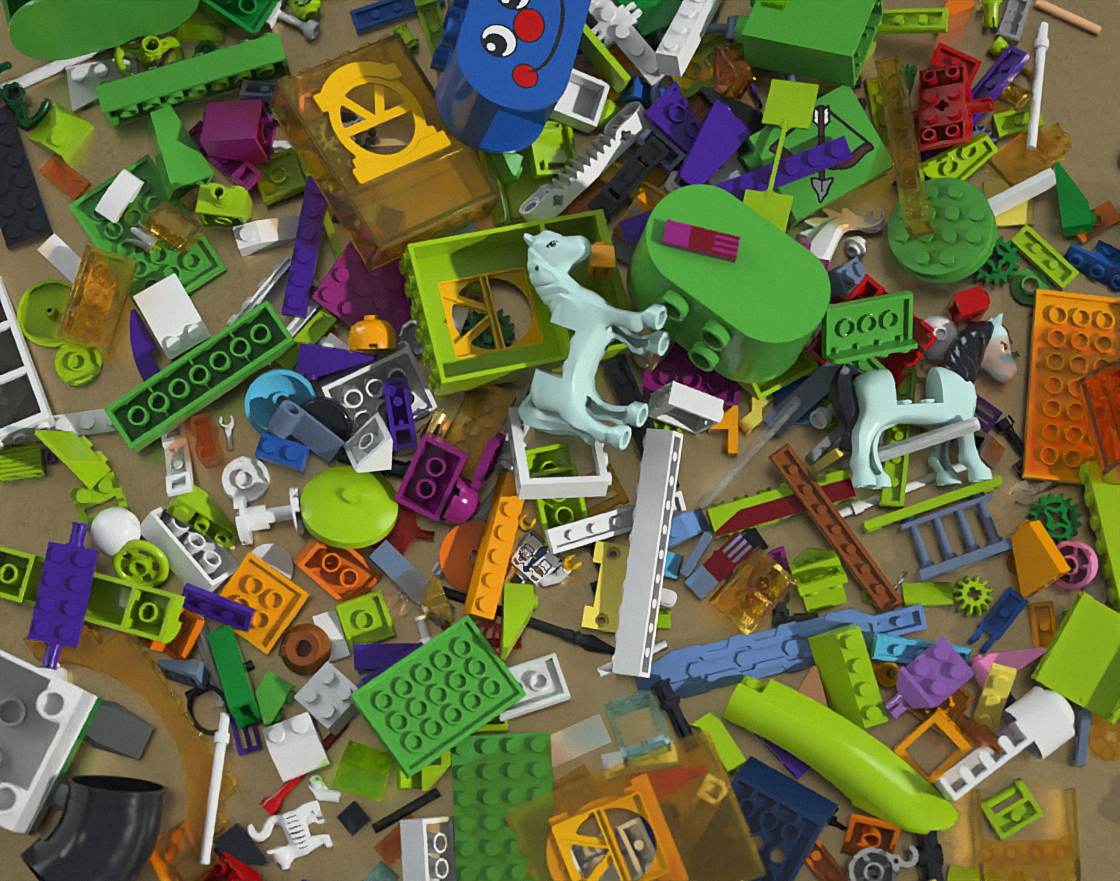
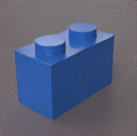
M262 432L254 455L262 462L304 475L311 451L308 446Z

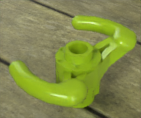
M147 36L141 40V43L123 44L116 46L114 50L115 65L122 76L131 73L124 64V56L137 58L145 67L157 66L161 61L162 54L169 49L174 50L176 60L181 59L183 61L185 59L182 46L175 37L171 36L161 40L155 36Z

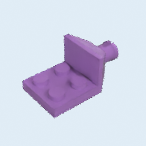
M942 636L906 667L902 666L899 668L896 686L898 692L890 700L886 701L884 706L890 711L899 704L890 712L895 719L910 707L913 709H935L976 674L946 638Z

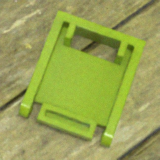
M547 121L539 138L527 147L533 179L559 178V172L566 174V165L572 168V160L578 161L572 127L565 124L562 126L558 121ZM563 164L564 169L547 170L548 165Z

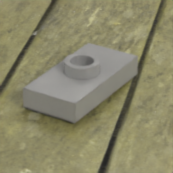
M1007 0L995 37L999 38L1001 36L1006 41L1018 44L1032 0Z

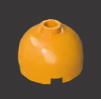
M364 315V320L356 322L350 329L348 336L349 350L396 349L397 338L395 330L389 322L379 320V315Z

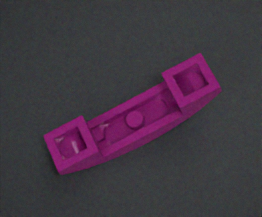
M200 120L188 133L202 155L233 183L249 191L264 175L247 160L241 162L209 156L199 142V133L203 129V122Z

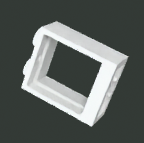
M672 381L651 393L647 416L697 435L721 422L724 415V410L722 409L724 400Z

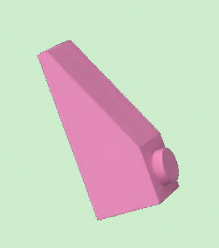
M1039 647L993 653L985 657L981 653L969 661L972 665L970 668L976 674L974 679L980 688L983 689L992 663L1014 668L1017 672L1044 654L1046 648Z

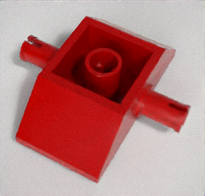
M965 62L920 70L919 107L917 110L897 113L898 125L901 128L903 126L919 124V151L967 144L973 137V114L994 111L993 99L991 96L973 100Z

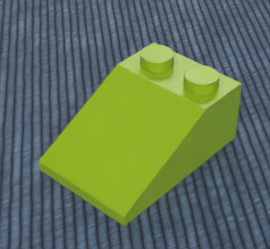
M37 430L34 433L90 490L111 471L105 463L108 461L107 457L99 450L94 452L90 449L93 444L84 435L79 438L73 431Z

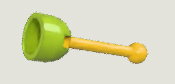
M1000 36L988 51L995 57H1000L1007 49L1008 43ZM1024 66L1021 70L1028 75L1029 80L1033 81L1034 72H1031Z

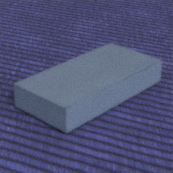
M704 531L679 573L681 578L685 580L689 578L711 542L712 535Z

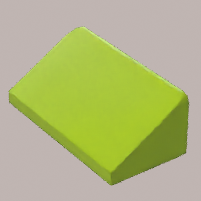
M951 582L901 583L903 607L920 603L923 607H950L954 605Z

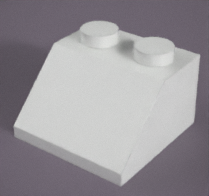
M309 711L262 729L269 753L283 782L330 764L316 719Z

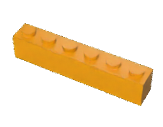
M506 471L498 474L462 613L464 616L469 615L471 618L481 621L494 620L524 500H518L515 477L512 472Z

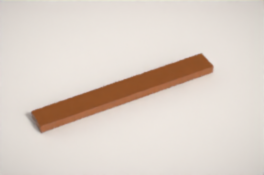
M785 444L770 455L768 459L879 612L894 610L904 602L790 444Z

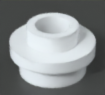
M860 236L849 237L844 244L847 253L852 257L858 256V258H862L867 252V242Z

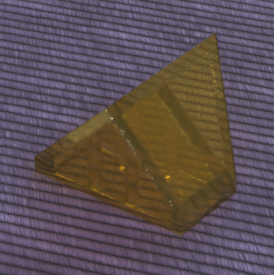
M437 574L429 579L416 611L447 625L454 622L455 619Z

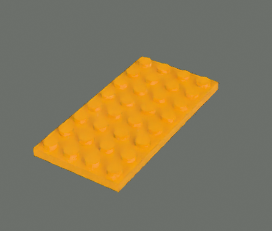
M1036 289L1034 291L1022 478L1084 485L1079 479L1080 465L1088 461L1115 456L1120 476V383H1118L1120 373L1114 374L1110 372L1113 368L1120 366V299Z

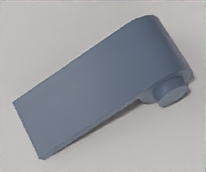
M285 400L280 404L267 424L273 436L286 438L291 434L328 464L345 443L300 406L289 400Z

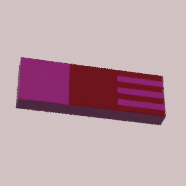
M667 219L662 245L735 263L740 237Z

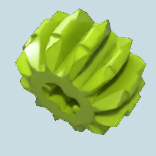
M965 575L964 582L961 580L956 581L958 588H953L952 594L958 596L953 599L954 603L960 602L961 604L957 610L960 612L966 608V616H970L972 611H974L976 616L981 615V609L987 611L989 609L987 603H991L994 600L993 597L987 595L993 591V588L985 589L984 587L988 581L984 579L979 583V575H975L972 580L969 575ZM970 592L977 593L978 597L975 599L968 598L967 594Z

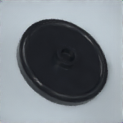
M318 396L309 398L300 404L303 410L344 442L350 439L353 430L352 419L347 409L341 403L329 397Z

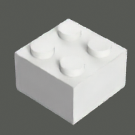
M572 68L567 88L549 118L589 134L597 127L611 84Z
M329 661L294 696L302 706L335 736L358 712L349 699L350 694L358 690V688Z

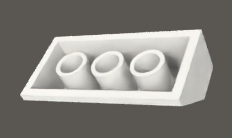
M170 502L151 511L140 525L141 534L148 542L162 550L168 559L170 569L184 585L189 583L216 593L229 582L240 566V563L228 549L166 513Z
M454 816L400 820L403 881H456Z

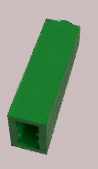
M231 625L219 626L213 631L208 632L207 635L228 708L239 728L243 729L263 720L236 634Z

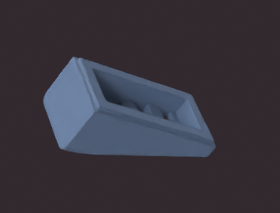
M202 660L157 661V665L166 679L206 689L211 674Z

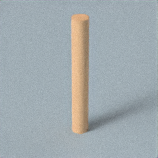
M1037 0L1034 5L1036 8L1093 34L1099 35L1101 31V26L1044 0Z

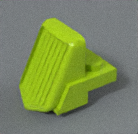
M806 548L793 562L788 563L794 585L800 596H802L807 612H817L846 602L843 583L848 582L841 566L839 556L834 549L828 551L819 548Z

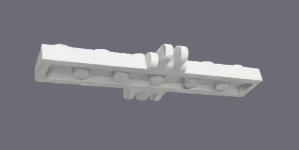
M591 0L588 12L598 22L591 31L595 35L599 34L597 38L601 42L605 41L603 45L608 49L615 43L651 86L665 76L664 74H659L654 50L634 28L638 24L636 19L642 15L640 9L635 10L632 14L630 13L637 5L631 2L626 7L622 4L617 8L611 0Z

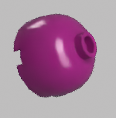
M459 475L439 520L450 524H460L468 521L472 515L478 513L481 503L478 501L477 489L470 486V480Z

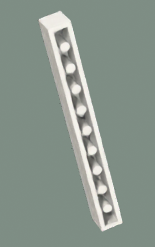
M647 428L646 435L643 438L644 451L643 458L639 464L640 479L636 486V507L632 513L634 522L632 532L629 535V556L625 562L627 571L625 581L622 584L623 599L618 612L620 621L619 628L615 634L616 649L611 661L612 673L644 678L650 677L683 434L673 430Z

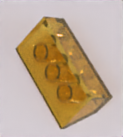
M495 385L468 390L444 436V439L452 442L468 454L460 476L472 482L487 442L500 432L506 421L508 407H514L517 402L516 395Z

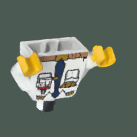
M528 513L520 518V525L517 528L510 554L511 565L517 571L508 581L510 583L524 584L528 580L535 587L538 585L545 587L560 583L572 570L579 568L581 562L575 565L572 564L571 559L575 554L566 558L560 553L551 554L549 545H546L544 538L532 528L536 524L537 519L535 518L531 524L527 523L526 516Z

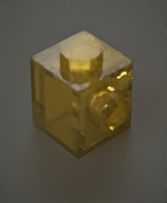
M1058 122L1038 132L1036 146L1046 164L1052 161L1060 162L1068 157L1067 153L1072 147V141L1069 134L1062 130Z

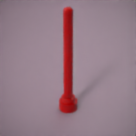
M349 723L336 736L330 732L323 740L326 751L345 732ZM306 774L286 781L273 796L265 797L259 805L271 816L276 815L280 811L279 807L282 805L280 802Z

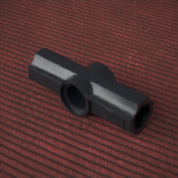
M937 830L929 831L928 834L914 833L915 848L919 854L916 865L920 869L921 881H944L942 870L944 858L941 844L938 843Z

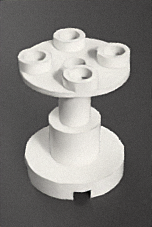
M298 487L289 488L291 505L267 509L266 504L248 507L244 496L234 497V509H238L235 520L242 545L253 543L252 531L270 528L269 523L293 519L297 535L305 533L300 515Z

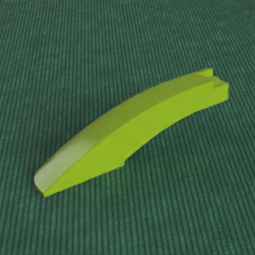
M0 546V597L35 607L45 558ZM95 572L84 621L168 643L176 637L182 626V622L178 620L185 597Z
M746 675L743 681L739 682L735 688L723 718L773 742L811 766L852 800L851 805L900 829L918 834H928L929 831L933 830L943 832L951 828L960 817L959 812L916 770L873 736L833 710L773 679H770L768 684H765Z

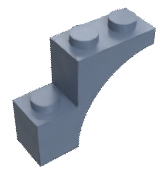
M858 256L850 258L828 271L831 289L830 299L847 293L858 285L866 275L865 268Z

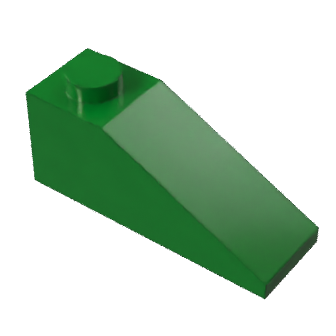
M1054 162L1064 237L1093 233L1092 224H1096L1095 209L1090 210L1088 200L1061 164Z

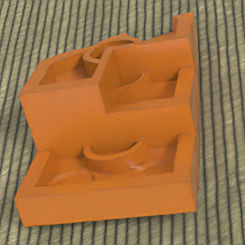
M182 608L178 620L182 622V626L171 642L163 643L138 636V639L149 649L165 652L173 660H188L205 620L196 613Z

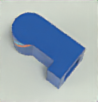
M639 76L632 77L625 90L621 92L620 101L628 104L633 101H639L644 109L648 110L651 107V85L644 82V78ZM632 87V92L628 94L629 88ZM660 87V96L666 91L662 87Z

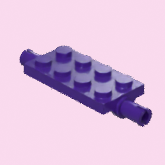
M72 522L69 543L61 544L50 541L48 543L28 634L29 640L43 642L46 646L41 668L57 670L60 650L64 646L79 648L99 554L98 550L88 549L83 546L88 524Z

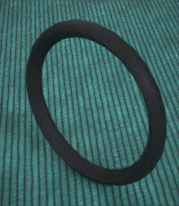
M207 684L206 689L216 692L225 703L226 713L230 714L231 720V712L228 708L225 694L218 687ZM194 688L187 701L189 719L201 733L215 735L218 729L207 730L200 726L194 718L192 712L194 696L199 691L204 690Z

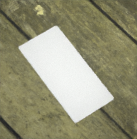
M600 714L551 735L553 768L611 742Z

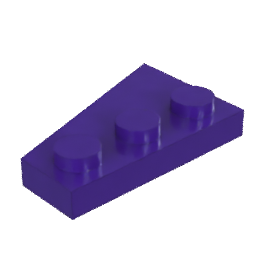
M675 80L643 116L686 155L701 123L699 120H696L688 100L683 97L679 90L680 86Z

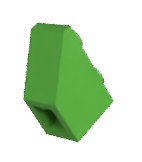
M268 670L255 691L265 727L282 721L284 714L281 712L286 704L290 705L296 695L294 691L296 687Z

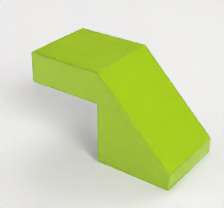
M451 749L441 756V765L426 766L421 770L422 791L424 793L429 792L452 767Z

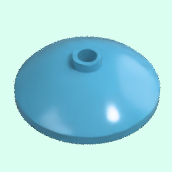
M289 369L269 370L255 378L245 396V412L251 425L261 434L264 432L272 435L267 424L282 403L277 400L279 396H284L286 400L292 401L298 406L309 398L317 397L314 387L307 378ZM290 434L288 437L283 439L293 438L294 436Z

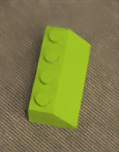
M852 623L809 637V645L815 665L818 668L828 708L861 729L887 722V714L860 626Z

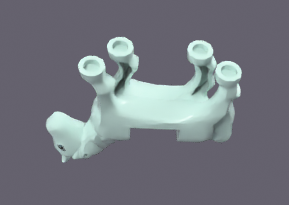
M545 230L536 236L525 233L523 237L529 246L527 269L531 284L535 287L543 303L548 306L552 314L550 322L575 330V335L570 340V352L568 359L563 364V375L543 369L535 370L530 388L531 392L518 409L520 419L525 424L542 432L553 435H575L582 438L588 445L598 441L611 444L613 447L623 450L631 438V428L626 425L630 424L635 427H641L648 415V405L636 401L629 406H614L607 403L595 390V374L600 360L615 339L627 345L633 353L643 356L651 352L662 356L670 342V334L659 330L666 321L667 308L663 305L654 304L642 312H630L612 307L609 302L596 292L580 286L569 276V272L577 264L588 259L592 253V246L587 238L583 236L564 237L549 230ZM646 327L658 330L651 335L637 334ZM609 421L613 422L616 426L609 427L599 422Z

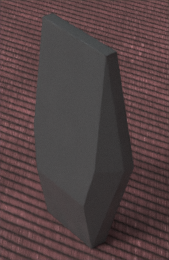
M103 700L83 739L94 748L139 760L154 727L118 703Z

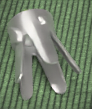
M140 221L138 223L141 227H131V232L143 242L133 238H126V242L145 249V252L152 254L156 248L160 251L162 250L158 247L161 238L150 232Z

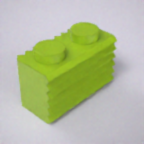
M33 440L22 442V446L13 447L12 444L4 446L0 450V482L46 476V464L43 460L42 451L44 447Z

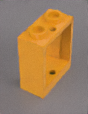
M937 706L894 746V752L932 785L973 748V742ZM935 722L959 748L929 775L905 749Z

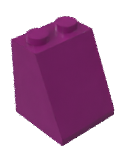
M261 99L208 102L206 112L203 113V129L199 133V142L209 156L241 162L247 160L252 164L270 166L276 126Z

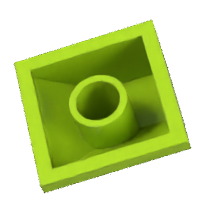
M55 101L28 139L65 164H68L94 129V126Z

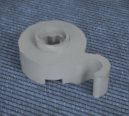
M913 845L906 847L905 852L909 855V860L905 862L900 855H892L879 848L870 847L862 849L854 854L846 865L847 881H897L899 869H907L917 863L919 858L918 851ZM868 867L871 870H877V875H874L876 877L875 880L867 876Z

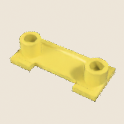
M596 541L592 562L601 563L595 600L593 607L585 605L581 627L616 633L620 621L618 612L619 607L622 605V584L626 578L627 569L625 562L629 556V546ZM611 551L616 552L615 558L610 557ZM600 617L605 619L604 624L598 622Z

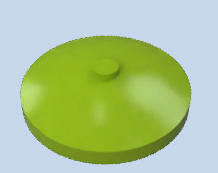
M340 465L325 469L308 481L300 498V515L306 529L319 541L336 548L358 549L373 545L390 533L397 520L398 502L394 501L396 496L394 488L379 473L375 471L357 473L352 465Z

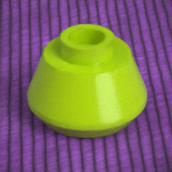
M609 98L605 100L597 129H604L606 124L620 111V108Z

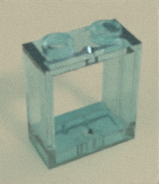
M652 689L648 691L640 690L630 697L624 699L615 698L608 704H605L606 715L624 766L672 751L671 741ZM649 706L660 736L625 747L615 717Z

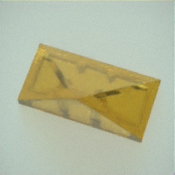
M1010 82L995 101L1019 112L1034 95L1032 92Z

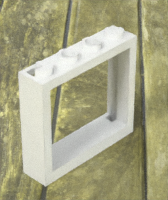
M508 407L506 428L518 500L606 496L608 485L612 484L611 472H607L606 468L608 466L607 452H603L604 443L596 441L591 445L597 476L530 478L521 426L529 425L520 419L518 414L519 407Z

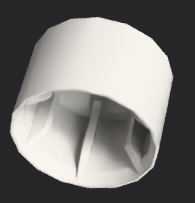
M1035 686L1003 710V716L1007 724L1020 720L1034 738V741L1025 748L1039 760L1045 759L1075 735L1073 710L1067 700L1053 690H1043Z

